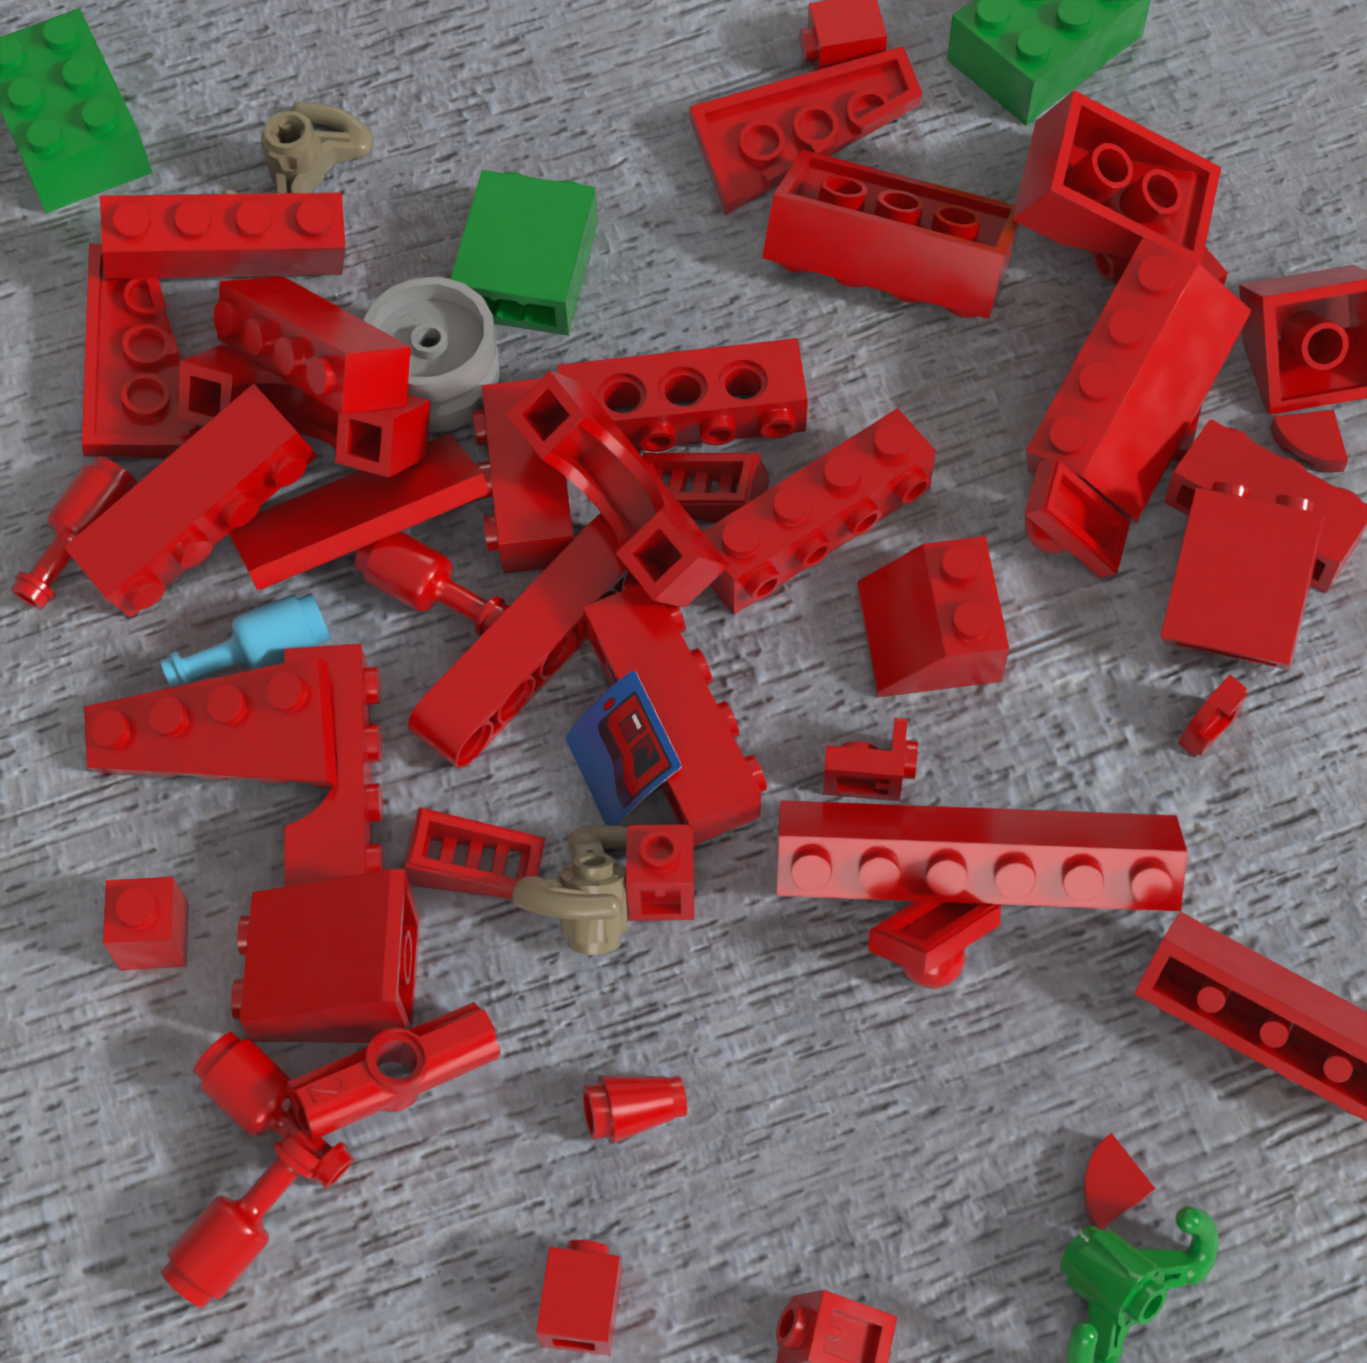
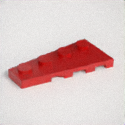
M904 46L690 106L689 120L726 216L779 186L802 150L830 157L918 107L923 93Z
M89 243L82 422L83 457L168 458L201 428H199L198 424L178 419L180 355L175 335L172 333L159 279H105L102 244Z
M318 656L84 706L87 768L99 773L158 777L183 775L198 776L209 780L228 781V778L258 780L262 783L287 784V782L312 783L316 786L338 787L328 662Z

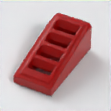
M643 453L642 456L661 481L663 473L671 474L668 490L694 520L717 523L768 490L769 475L759 453ZM688 477L695 478L692 492H685ZM712 481L719 482L717 493H710Z
M419 807L411 827L402 869H405L408 882L411 885L512 899L513 887L519 879L526 876L538 877L546 837ZM430 840L442 842L438 860L426 857ZM456 844L468 845L464 866L452 864ZM483 847L495 849L490 872L478 870ZM509 851L521 852L516 879L504 876Z

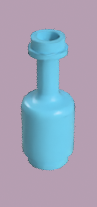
M295 593L235 617L232 621L233 634L227 641L185 658H181L178 652L174 651L170 657L160 660V663L171 688L192 683L235 664H245L250 670L285 663V649L317 647V645L329 641L331 638L313 594L310 593L297 599Z

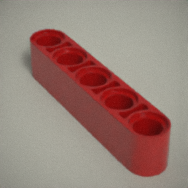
M602 514L597 515L437 681L413 709L408 720L407 729L457 769L470 764L588 639L585 630L583 607L640 584L617 556L616 552L619 549L617 537Z

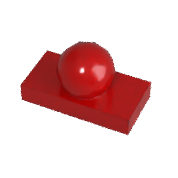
M1053 457L1038 461L1024 513L1025 533L1032 545L1046 553L1057 554L1069 551L1099 578L1117 575L1130 522L1058 458Z
M915 901L869 930L868 951L902 965L904 973L918 986L937 989L951 985L961 974L965 965V948L1000 925L1002 905Z

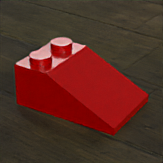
M1073 90L1035 122L1012 220L1061 245L1126 258H1132L1142 238H1145L1202 265L1221 167Z

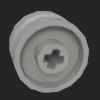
M439 276L412 278L394 285L371 303L363 320L411 346L407 394L431 400L428 433L451 432L474 423L473 410L484 409L481 385L501 383L500 361L496 346L493 315L483 297L462 282Z

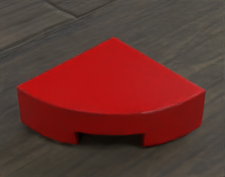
M1334 409L1275 416L1270 426L1272 435L1285 452L1290 450L1303 460L1313 463L1312 468L1319 471L1344 472L1348 463V457Z
M1229 675L1193 717L1180 737L1178 744L1193 757H1196L1198 754L1201 756L1237 719L1247 697V688Z
M1112 1132L1097 1146L1085 1171L1083 1187L1084 1206L1091 1225L1099 1230H1104L1151 1196L1155 1190V1187Z

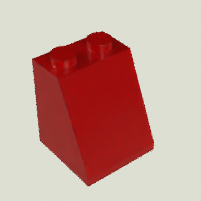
M388 869L252 892L250 915L240 916L237 932L239 954L246 955L244 979H235L231 992L232 1017L240 1021L250 1040L253 1042L370 1043L373 1037L383 1030L392 1028L409 1030L413 1028L420 915L405 869Z

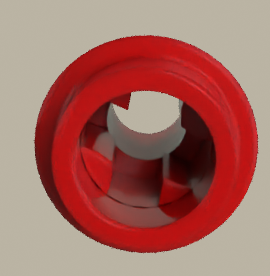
M599 1075L597 1083L584 1085L582 1088L585 1121L592 1140L607 1138L608 1142L613 1144L673 1121L674 1118L687 1115V1098L682 1079L679 1075L672 1077Z

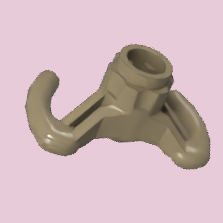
M295 102L290 111H283L273 115L267 121L264 131L261 133V145L272 182L277 186V193H312L313 189L323 181L325 174L336 163L353 159L360 160L366 157L374 142L372 132L357 117L341 108L315 102ZM312 124L324 125L340 132L315 131ZM225 189L221 192V194H238L232 189Z
M584 825L575 829L568 836V847L573 858L571 864L562 868L560 876L551 880H545L536 876H526L519 879L512 890L513 902L519 908L530 912L561 918V934L564 937H568V946L575 952L598 955L618 949L621 945V934L628 931L626 870L620 864L614 863L613 858L605 854L604 850L626 851V831L628 827Z

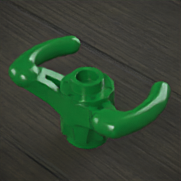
M1185 1206L1176 1213L1178 1228L1185 1233L1191 1234L1192 1237L1187 1250L1136 1249L1115 1232L1110 1231L1106 1233L1095 1226L1085 1228L1071 1241L1061 1259L1060 1270L1067 1276L1066 1284L1088 1302V1322L1081 1321L1073 1325L1066 1350L1067 1363H1119L1122 1355L1123 1340L1132 1325L1136 1323L1145 1325L1153 1320L1162 1309L1167 1298V1291L1170 1288L1197 1285L1206 1278L1215 1265L1219 1247L1217 1225L1208 1212L1192 1206Z

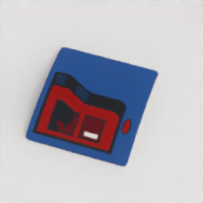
M635 671L629 672L608 689L581 716L566 736L569 748L606 825L618 826L649 793L681 768V762Z

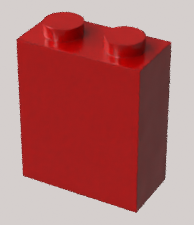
M1213 482L1211 490L1196 488L1160 636L1165 644L1290 671L1325 525V513L1313 511L1315 502L1291 495H1276L1275 503L1249 498L1250 489L1226 482Z

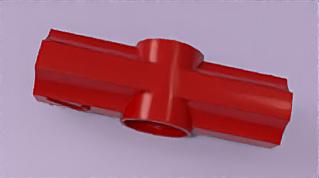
M474 1001L409 1030L401 1028L383 1030L373 1037L367 1048L287 1081L286 1091L291 1102L293 1114L302 1132L313 1141L379 1111L397 1112L405 1110L415 1103L420 1093L497 1060L501 1050L496 1039L495 1028L485 1009L478 1007ZM396 1062L405 1066L411 1074L400 1079L389 1078L382 1074L378 1067L383 1063Z

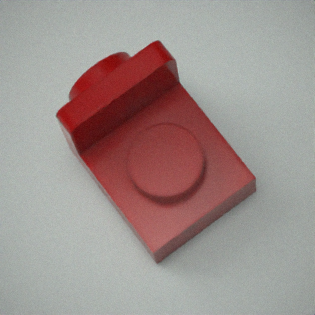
M894 717L890 751L878 750L874 745L860 741L846 742L840 746L826 745L822 795L900 801L903 779L915 780L918 757V741L906 740L907 718Z
M630 825L627 828L626 892L629 921L695 920L693 827L691 825Z
M827 1290L794 1295L781 1313L777 1324L776 1339L780 1347L776 1363H888L898 1317Z

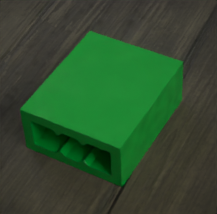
M482 170L451 280L466 284L483 297L493 315L494 324L569 336L598 225L596 187L581 185L571 180L553 181L527 177L517 172L500 173Z

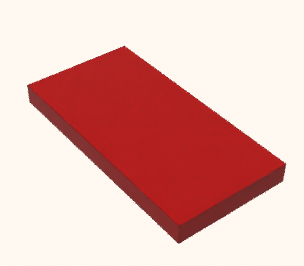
M449 433L427 442L426 458L389 478L363 470L357 471L257 513L247 524L234 528L229 533V537L256 590H262L487 495L486 493L489 492L482 471Z

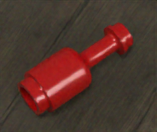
M98 456L92 465H83L49 513L47 520L50 527L55 531V538L29 574L22 571L17 573L15 576L16 582L11 587V591L28 605L38 610H43L48 602H52L56 597L50 587L72 558L64 547L138 484L137 480L120 465L105 457Z
M402 531L359 548L357 551L355 569L364 574L366 583L416 611L426 612L437 603H441L475 622V633L479 636H482L509 607V605L505 604V600L499 596H494L487 601L451 580L453 565L450 559Z
M228 1032L215 1041L195 1064L193 1073L202 1080L200 1089L248 1135L260 1137L267 1131H274L284 1139L288 1133H291L318 1155L321 1160L313 1169L314 1174L310 1177L312 1182L318 1181L325 1189H328L344 1175L354 1162L355 1158L346 1150L348 1146L343 1141L333 1147L323 1137L311 1141L302 1132L293 1114L291 1102L286 1091L287 1081L292 1080V1078L249 1038L240 1040L233 1032Z
M288 1133L281 1142L277 1141L272 1146L273 1150L278 1154L277 1158L241 1199L232 1200L223 1195L213 1199L168 1251L167 1256L170 1261L161 1270V1275L175 1291L193 1305L203 1309L213 1297L221 1299L269 1241V1233L262 1224L264 1215L300 1174L307 1179H310L314 1174L313 1169L321 1159L293 1134Z

